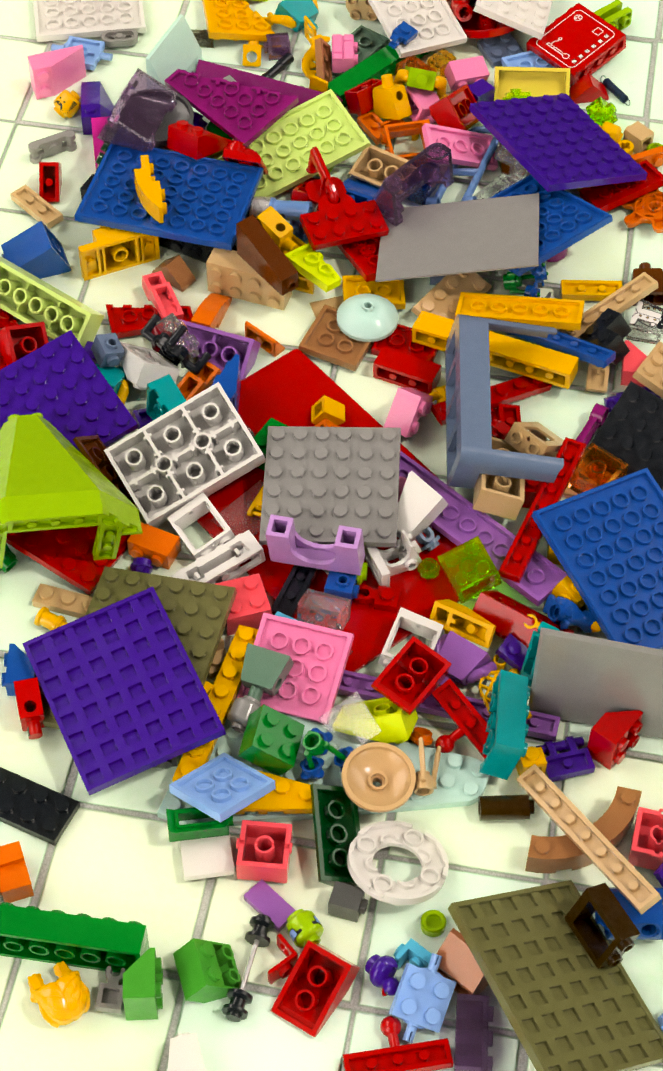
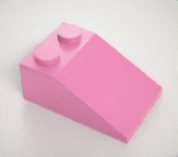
M83 45L27 56L31 86L37 100L55 96L86 77Z

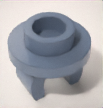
M427 527L423 530L426 537L420 533L415 538L418 543L424 545L421 548L422 551L427 549L430 552L440 544L438 540L441 537L439 535L434 537V531Z

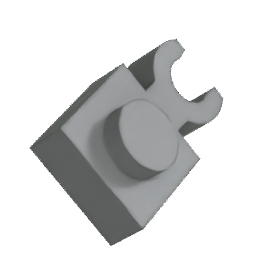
M111 966L106 968L105 974L108 983L100 982L95 1003L96 1011L122 1014L124 1004L123 985L121 984L123 983L125 968H121L120 974L116 977L111 975Z

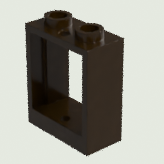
M606 883L587 888L564 917L598 969L606 966L612 968L621 963L623 954L634 947V941L641 934ZM595 911H597L615 938L610 945L607 944L590 919Z

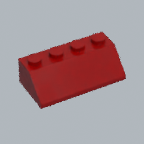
M495 589L480 592L472 610L496 626L495 635L505 639L508 634H511L527 648L533 630L538 632V629L535 627L529 629L524 626V623L530 626L535 623L534 618L527 616L528 614L535 615L537 621H544L560 631L574 633V630L570 628L561 630L560 625L554 624L547 616Z

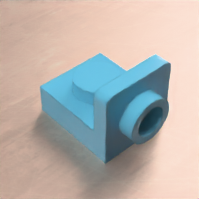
M412 938L405 945L402 943L394 952V957L398 964L397 970L407 960L412 965L427 968L432 956L429 951Z

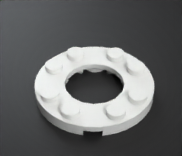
M380 821L364 827L351 842L347 855L349 873L358 887L371 897L394 906L420 904L433 898L442 889L449 868L446 852L440 842L429 832L423 833L414 829L413 824L402 821ZM389 846L407 849L415 854L421 862V873L414 877L413 880L407 882L393 881L388 875L380 874L378 869L375 868L373 862L374 855L380 849Z

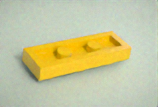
M561 280V299L602 301L620 289L622 281Z

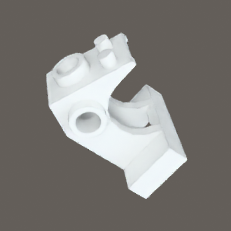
M401 530V538L397 540L396 548L380 550L376 547H364L365 560L380 586L390 587V576L405 571H412L418 567L419 563L423 562L419 556L422 550L416 540L411 542L410 539L413 538L411 533L406 535L404 530ZM396 558H399L400 560L396 563H388V561Z

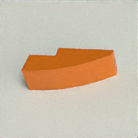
M211 293L200 304L191 322L214 329L219 328L232 302V297Z
M207 362L197 375L188 371L177 387L187 401L209 388L213 384L216 375H220L221 370Z

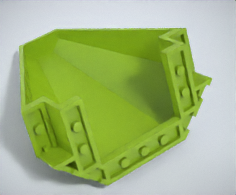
M41 413L29 415L13 414L7 418L8 421L3 423L0 430V569L3 568L7 533L98 526L92 551L93 560L116 559L122 535L143 533L139 509L48 420L44 419Z

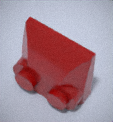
M233 140L232 143H228L224 148L222 157L225 161L264 168L263 174H268L266 165L256 151L243 146V142Z

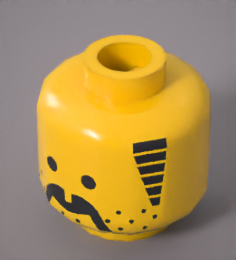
M63 90L54 100V110L64 119L66 117L72 118L81 108V102L79 101L81 97L74 90L71 92Z

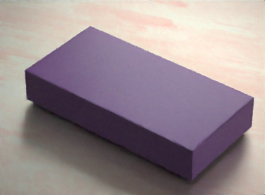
M262 879L243 895L244 900L259 914H264L271 918L278 932L288 923L287 918L296 911Z

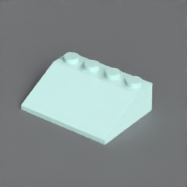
M182 14L177 17L145 58L148 88L169 89L165 85L164 80L177 69L195 73L198 60L204 61L202 49Z

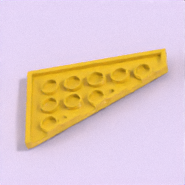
M202 0L208 37L210 39L279 42L280 34H276L271 29V25L257 11L253 12L249 8L247 1Z

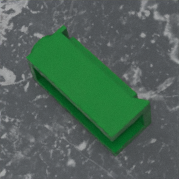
M195 807L175 810L166 809L169 842L229 835V826H234L233 815L221 823L219 821L179 825V821L212 817Z

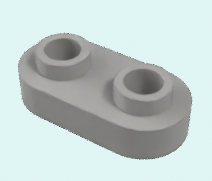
M134 29L107 30L102 33L101 39L105 42V47L108 48L131 47L137 44L138 33Z

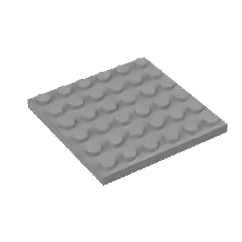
M268 426L259 535L260 545H267L265 534L270 515L294 518L295 530L298 535L313 543L334 544L339 525L362 529L364 547L396 548L401 428Z

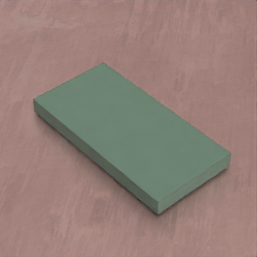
M362 25L351 33L354 36V42H358V53H354L358 54V63L391 42L389 38ZM332 72V75L335 76V77H338V76H340L341 74H343L344 72H342V73H333V72Z

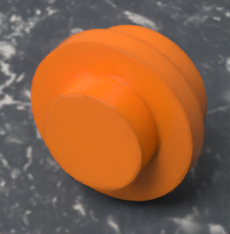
M415 727L409 738L413 741V744L418 746L419 737L423 738L424 746L433 743L432 732L422 727Z

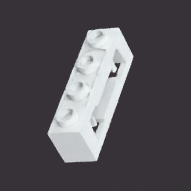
M250 530L236 535L224 545L217 546L207 555L197 558L190 565L178 569L171 577L210 584L232 580L266 561L264 550ZM251 559L250 562L246 563L245 565L239 568L240 564Z

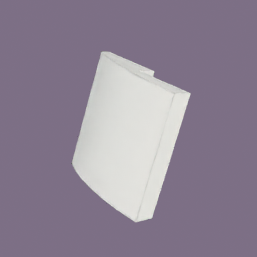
M230 834L227 836L180 841L185 881L235 874Z

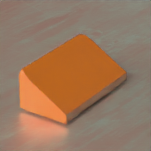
M245 322V337L255 339L261 343L260 347L269 354L276 357L285 350V347L250 322Z

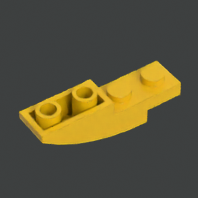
M140 155L141 168L134 169L137 196L145 210L156 221L164 223V215L167 214V203L162 202L166 201L165 189H161L160 181H155V176H151L154 175V165L149 163V156Z

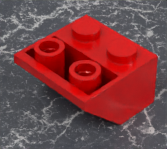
M633 710L605 713L591 728L587 746L591 758L609 770L615 763L619 765L625 758L627 749L629 747L633 749L640 739L638 733L643 727V723H641L643 712Z

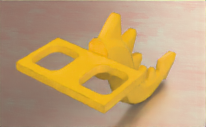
M304 16V33L311 47L304 54L301 67L305 76L310 79L312 75L315 76L316 70H311L316 68V63L313 62H316L315 39L322 38L328 43L330 37L322 36L321 34L317 35L316 27L307 16Z

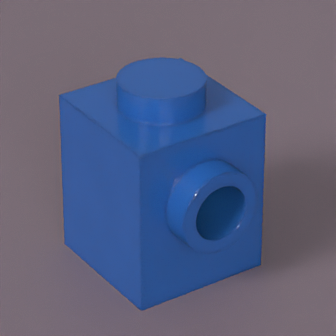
M329 571L324 587V602L351 607L353 598H358L360 585H356L357 575Z

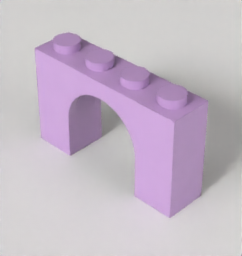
M270 515L265 535L271 561L361 575L365 558L362 529L339 525L334 544H317L298 535L295 530L294 518Z

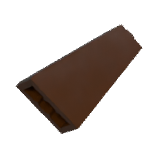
M251 215L236 223L237 254L281 296L297 288L298 271L256 217Z

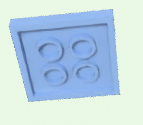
M222 753L169 784L171 794L220 823L276 789L275 780L226 753Z

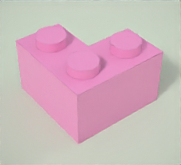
M398 387L383 428H401L402 436L413 437L420 427L419 418L426 417L431 412V407L434 404L432 402L433 396L413 388Z

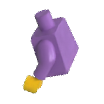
M444 630V634L438 639L434 649L435 652L452 663L447 676L439 686L449 678L453 682L457 681L463 686H467L469 683L473 684L479 681L482 677H487L491 671L504 670L506 662L498 663L500 658L498 655H495L493 660L490 661L491 658L488 652L451 630L450 632Z

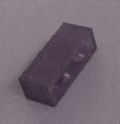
M457 994L454 1071H492L493 1056H488V1047L493 1046V1031L488 1030V1022H493L494 1006H489V996Z

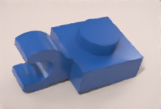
M403 21L393 30L390 37L392 41L388 46L396 49L401 43L404 45L409 44L417 37L418 30Z

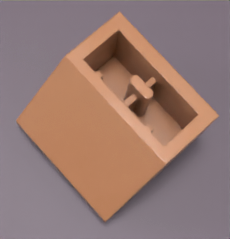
M453 928L437 952L438 955L442 956L437 972L443 977L457 982L454 991L472 1004L489 984L462 934Z

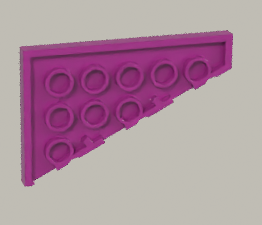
M177 69L164 80L165 85L169 89L184 96L193 108L232 139L243 142L245 147H248L299 102L296 95L291 97L282 95L281 92L275 90L269 91L266 88L252 86V88L242 86L239 82H229L226 79L217 77H202L199 73H189L181 69Z

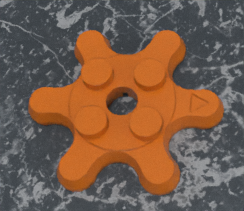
M657 189L622 205L624 209L633 211L624 218L627 227L634 228L639 224L648 223L652 225L656 233H663V192Z

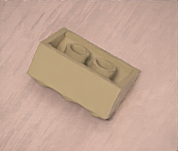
M371 144L370 147L362 151L349 171L350 176L397 196L410 193L421 178L417 163Z

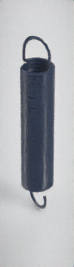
M609 78L603 80L602 84L623 104H626L625 102L629 100L628 96Z

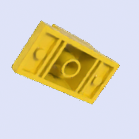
M105 226L92 230L93 243L78 247L81 274L84 281L160 259L159 238L157 236Z

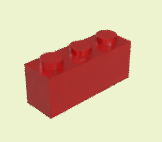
M383 346L373 363V377L404 388H413L425 394H430L437 387L441 379L442 365Z

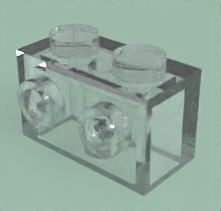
M308 588L298 602L297 620L342 631L350 620L351 600Z

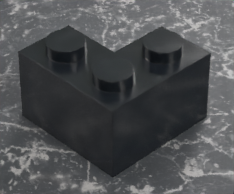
M607 308L586 329L580 338L615 351L616 359L611 364L617 365L630 351L623 339L632 330L621 313Z

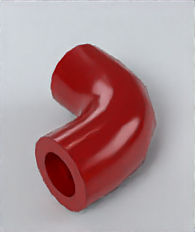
M451 0L450 8L459 22H466L471 19L473 11L469 5L470 0Z

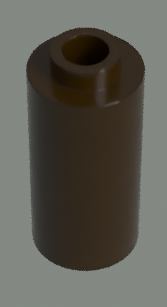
M529 795L478 797L480 821L530 819V814H534L535 811L534 800L529 799Z

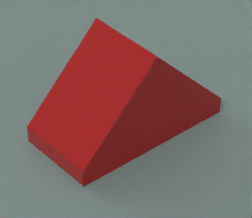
M589 73L571 86L569 90V97L576 104L609 100L605 86Z

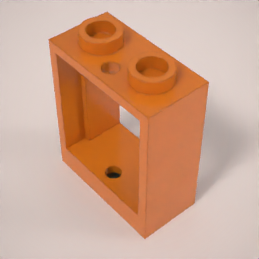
M429 119L384 125L383 133H380V141L385 146L386 151L394 154L390 138L420 134L424 152L398 156L418 165L435 162L434 160L427 159L422 126L425 123L430 124Z

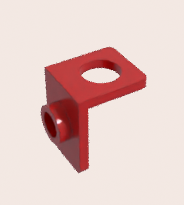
M281 933L277 935V946L287 958L267 972L270 985L280 978L288 977L298 960V953Z

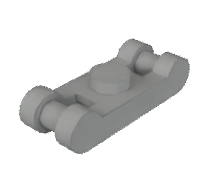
M66 130L30 142L28 144V150L31 153L29 155L30 162L38 164L44 158L65 151H75L77 149L76 142L74 141L76 138L75 132L73 130Z

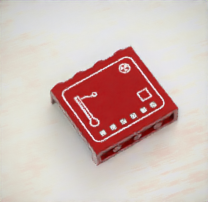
M577 3L545 28L541 40L532 37L526 43L527 51L534 52L555 68H570V86H573L587 73L592 75L626 48V34L580 3Z

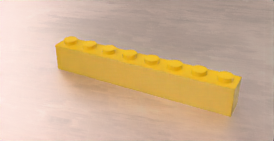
M421 311L412 326V342L445 352L447 339L454 320ZM489 331L490 366L562 388H570L578 372L579 357Z

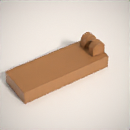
M322 38L315 39L316 76L329 83L332 81L331 46Z

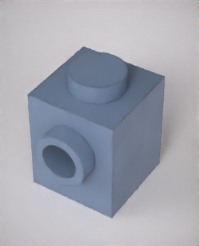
M116 333L96 335L91 347L100 368L119 366L125 353Z

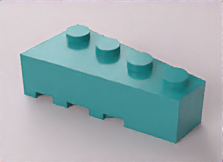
M170 374L147 384L146 413L153 421L186 401Z
M501 669L493 683L489 706L491 714L486 726V732H489L486 743L483 745L482 752L487 757L480 765V773L507 780L519 759L526 755L528 744L525 743V738L529 729L526 719L530 711L527 701L531 692V688L528 687V677Z

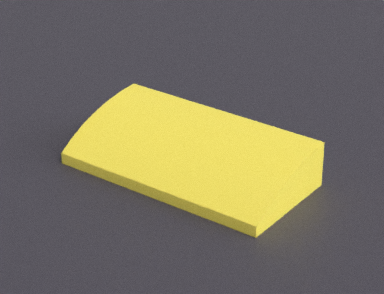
M495 66L494 101L497 99L527 98L529 96L559 95L560 93L569 96L570 68Z

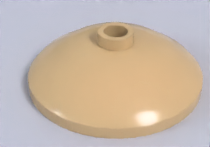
M372 742L357 747L348 755L342 768L341 779L344 791L353 803L367 811L382 813L393 811L409 800L415 788L416 773L410 758L402 750L388 743ZM373 782H379L381 786L376 787L373 785Z

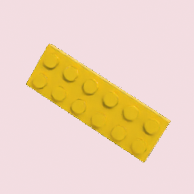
M461 292L455 317L457 314L574 331L581 330L584 301Z

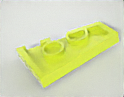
M310 243L285 254L298 273L325 292L340 286L341 277L330 264L324 262V256L321 252L312 250Z

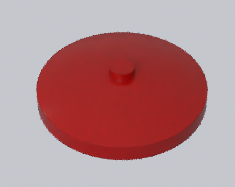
M473 11L470 20L459 22L468 38H490L516 30Z

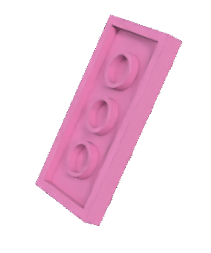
M428 123L422 126L428 160L478 168L493 139L492 135ZM494 152L486 170L495 171L498 168L496 152Z

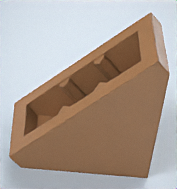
M180 255L163 261L152 271V273L162 271L166 282H170L171 286L181 292H184L196 281L195 276Z

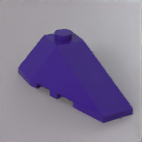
M100 81L81 82L83 135H92L91 118L110 116V119H112L113 115L116 114V109Z

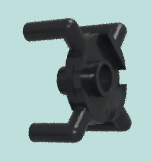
M154 314L141 330V335L150 341L153 347L157 345L160 348L158 353L175 366H178L180 363L181 368H186L194 375L199 374L212 356L205 351L197 363L193 364L187 356L189 351L177 343L187 331V328L180 324L171 337L164 332L160 335H154L151 331L161 320L157 314Z

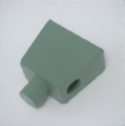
M248 643L241 673L242 684L250 688L247 696L253 697L259 702L263 693L275 696L293 667L294 663L291 657Z

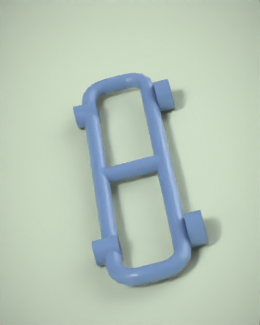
M477 126L469 130L477 133L491 134L485 126ZM493 137L478 168H458L459 165L451 164L434 197H427L425 205L441 203V199L453 176H473L461 201L477 200V197L472 195L496 148L498 150L507 149Z

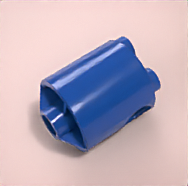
M609 887L641 933L636 940H663L662 887H654L662 899L642 915L616 887ZM595 911L596 924L603 926L607 940H614V936L597 911Z

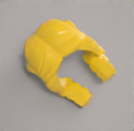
M64 961L57 963L53 967L55 975L58 976L55 982L45 985L41 974H33L27 978L31 991V1002L39 1005L43 1018L56 1028L78 1020L90 1008V991L88 987L82 982L79 971H72Z

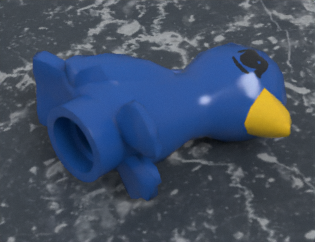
M549 594L545 600L542 612L548 614V618L554 624L560 625L561 630L568 629L569 626H578L585 633L595 634L601 631L590 610L581 611L573 601L564 597L556 598L553 594Z

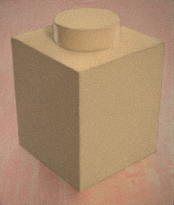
M637 121L625 128L623 140L631 141L634 144L633 152L637 154L646 151L647 146L653 143L655 132Z

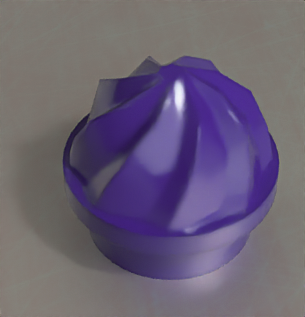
M136 557L133 559L130 569L131 571L151 574L153 571L152 561L148 558Z

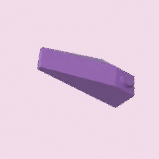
M177 319L173 333L180 324L187 328V331L177 342L178 344L184 346L199 358H201L205 351L212 356L208 362L218 367L221 372L224 370L227 361H231L235 354L240 355L241 380L246 378L256 362L261 343L255 339Z

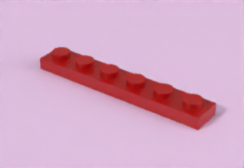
M521 376L490 386L491 409L497 408L498 404H510L549 391L552 384ZM446 401L432 405L431 412L441 426L446 425Z

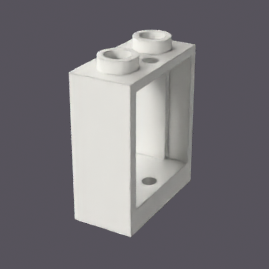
M204 492L167 517L195 559L207 555L217 546L224 545L235 537L230 527ZM210 511L224 531L196 550L182 530Z
M401 607L384 645L378 664L386 668L395 656L388 652L399 627L431 640L429 647L434 650L444 625Z

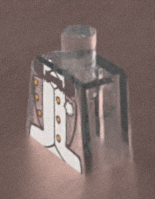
M643 299L638 301L628 324L632 331L626 336V339L650 344H657L661 341L663 336V308Z

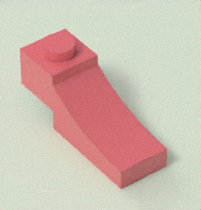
M162 271L142 276L143 290L148 301H151L156 307L163 323L183 319L184 313L170 282H166Z

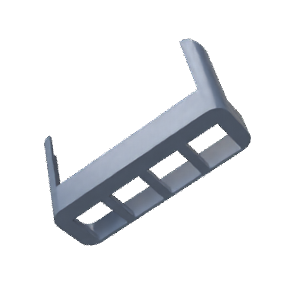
M457 314L449 333L445 350L447 485L473 489L479 474L554 483L558 473L564 467V458L492 449L489 330L547 338L548 334L556 335L557 329L554 327Z

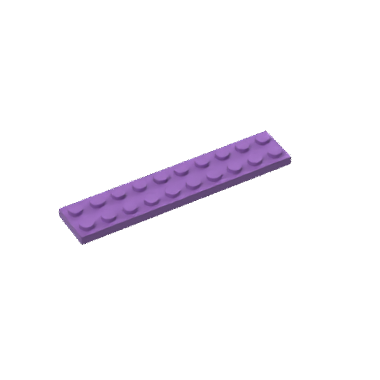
M400 451L399 476L407 478L408 474L413 471L448 503V506L430 526L498 576V571L516 535L486 513L474 510L473 504ZM535 551L520 583L498 577L536 606H540L548 598L549 594L552 593L553 588L567 576V573Z

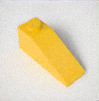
M450 599L437 600L434 602L429 618L443 624V629L450 632L451 630L471 642L485 648H490L496 626L466 606Z

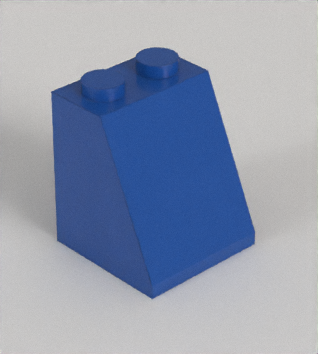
M42 221L1 245L3 250L2 257L39 279L71 271L61 242Z

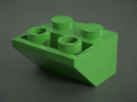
M193 938L173 953L186 1001L208 1003L226 998L227 992L231 988H240L241 977L236 966L234 953L229 944Z
M149 948L123 973V1004L126 1021L158 1019V1009H163L161 987L163 985L161 957H156L155 948Z

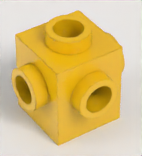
M568 575L552 590L551 594L556 598H568L579 609L585 604Z

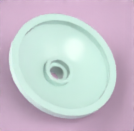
M365 293L354 295L342 302L337 310L336 320L338 327L346 336L357 341L375 342L387 338L395 331L399 316L396 307L389 300L376 294Z

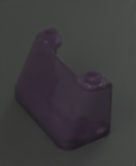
M138 68L119 96L97 138L106 143L142 152L151 151L157 142L154 139L155 133L168 111L171 113L175 108L177 102L174 100L178 94Z
M433 143L385 178L373 200L376 201L382 216L395 227L402 223L403 216L401 212L404 211L401 202L423 185L427 184L434 188L436 184L440 183L448 188L454 183L451 149L442 143Z

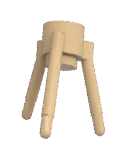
M419 737L420 771L416 772L414 793L418 796H427L434 792L433 789H437L436 779L441 746L436 748L432 775H430V772L426 771L424 741L422 737Z

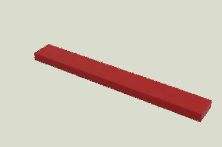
M565 437L556 455L557 458H564V467L558 473L554 483H542L498 571V576L520 583L543 536L531 515L534 511L561 500L586 449V443Z

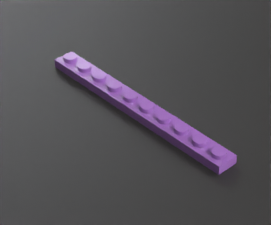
M344 670L338 694L363 700L385 697L371 687V684L377 677ZM432 694L416 709L417 712L451 719ZM465 696L488 723L490 715L483 700ZM530 710L532 718L526 720V724L529 725L527 736L555 742L560 717Z

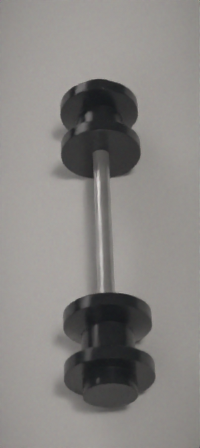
M258 914L250 919L249 924L253 929L246 932L245 940L253 945L244 976L239 989L231 988L228 990L227 997L230 999V1003L223 1005L222 1008L226 1019L232 1022H240L247 1019L248 1011L244 1008L245 1005L251 1004L253 996L245 991L257 948L269 946L271 940L267 933L274 931L275 928L271 918L264 914Z

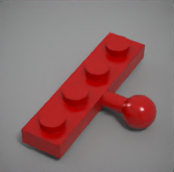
M449 678L431 694L458 728L450 735L439 736L435 746L436 748L441 746L442 753L452 752L455 742L465 735L485 759L487 755L482 754L483 745L486 743L489 732H486L487 722Z
M387 1016L382 1020L380 1029L388 1037L389 1047L344 1054L343 1064L345 1071H434L453 1068V1058L448 1038L400 1046L398 1034L402 1028L401 1022L394 1016Z

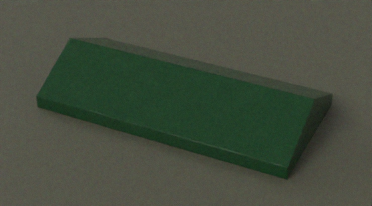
M311 784L318 880L333 887L335 881L358 886L352 879L347 865L349 846L360 831L358 806L350 800L342 786Z

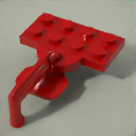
M312 147L306 171L310 174L318 172L320 179L309 181L305 186V192L308 199L312 203L317 204L318 207L315 212L301 214L299 219L312 250L388 235L389 229L376 201L370 200L356 203L351 196L346 194L347 191L343 182L337 177L330 176L318 148Z

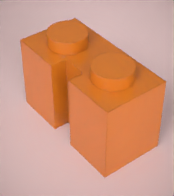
M141 522L143 533L131 535L127 540L128 554L133 558H148L154 566L169 570L181 551L180 536Z
M19 841L0 846V896L2 895L3 901L8 903L34 896Z

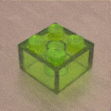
M478 536L437 557L441 569L461 604L479 596L480 592L488 591L502 584L499 572Z

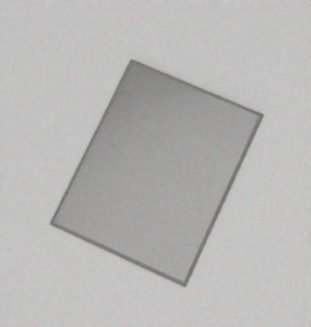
M540 194L384 209L383 218L389 233L386 236L380 237L375 281H394L539 266Z
M541 627L528 706H530L531 711L559 716L561 720L592 726L607 712L640 710L643 712L641 720L643 727L638 734L663 739V650Z

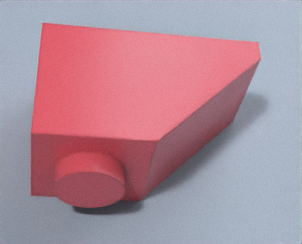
M625 340L624 342L630 351L622 359L621 385L628 386L630 381L640 387H646L632 376L647 356L629 340Z

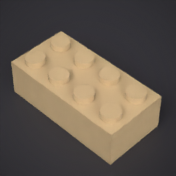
M213 248L206 262L207 285L210 292L280 310H285L292 296V291L281 296L235 250L229 251Z
M492 437V449L519 452L504 440ZM479 474L474 486L473 509L516 521L524 503L525 479Z

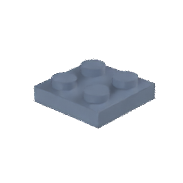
M511 33L477 40V48L491 68L502 66L501 57L524 52Z

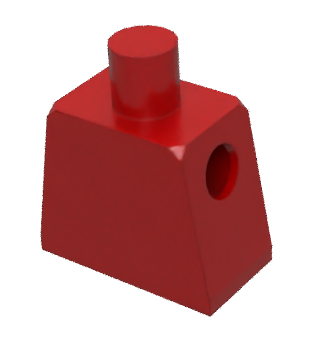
M38 678L14 681L22 730L28 732L29 739H39L43 736L42 728H45L43 724L45 715Z

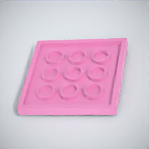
M263 613L254 645L288 655L294 664L275 696L263 693L260 701L261 706L264 704L280 713L328 725L354 635L348 632ZM241 683L237 698H243L244 695H248L250 688L245 687Z

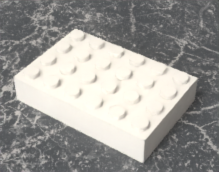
M219 382L104 450L145 521L153 527H158L168 521L167 517L204 492L207 497L265 463L266 460Z

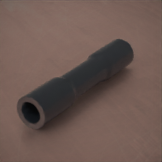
M286 53L261 76L273 79L294 61L293 55Z

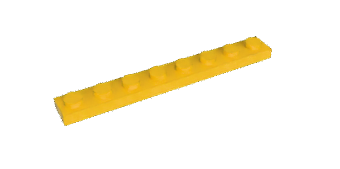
M243 625L238 626L208 695L223 726L242 683L241 673L248 643L254 645L258 629ZM218 738L183 753L172 781L178 780L207 763Z

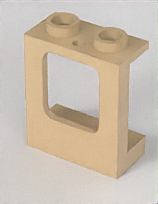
M514 422L504 439L505 442L520 453L556 457L564 441L539 422Z

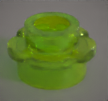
M425 558L418 565V572L425 579H433L439 575L440 566L433 558Z

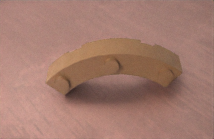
M617 786L615 797L608 810L593 823L615 848L622 842V839L632 827L642 794L640 790ZM532 835L525 871L552 874L560 870H578L593 863L567 835L554 837Z

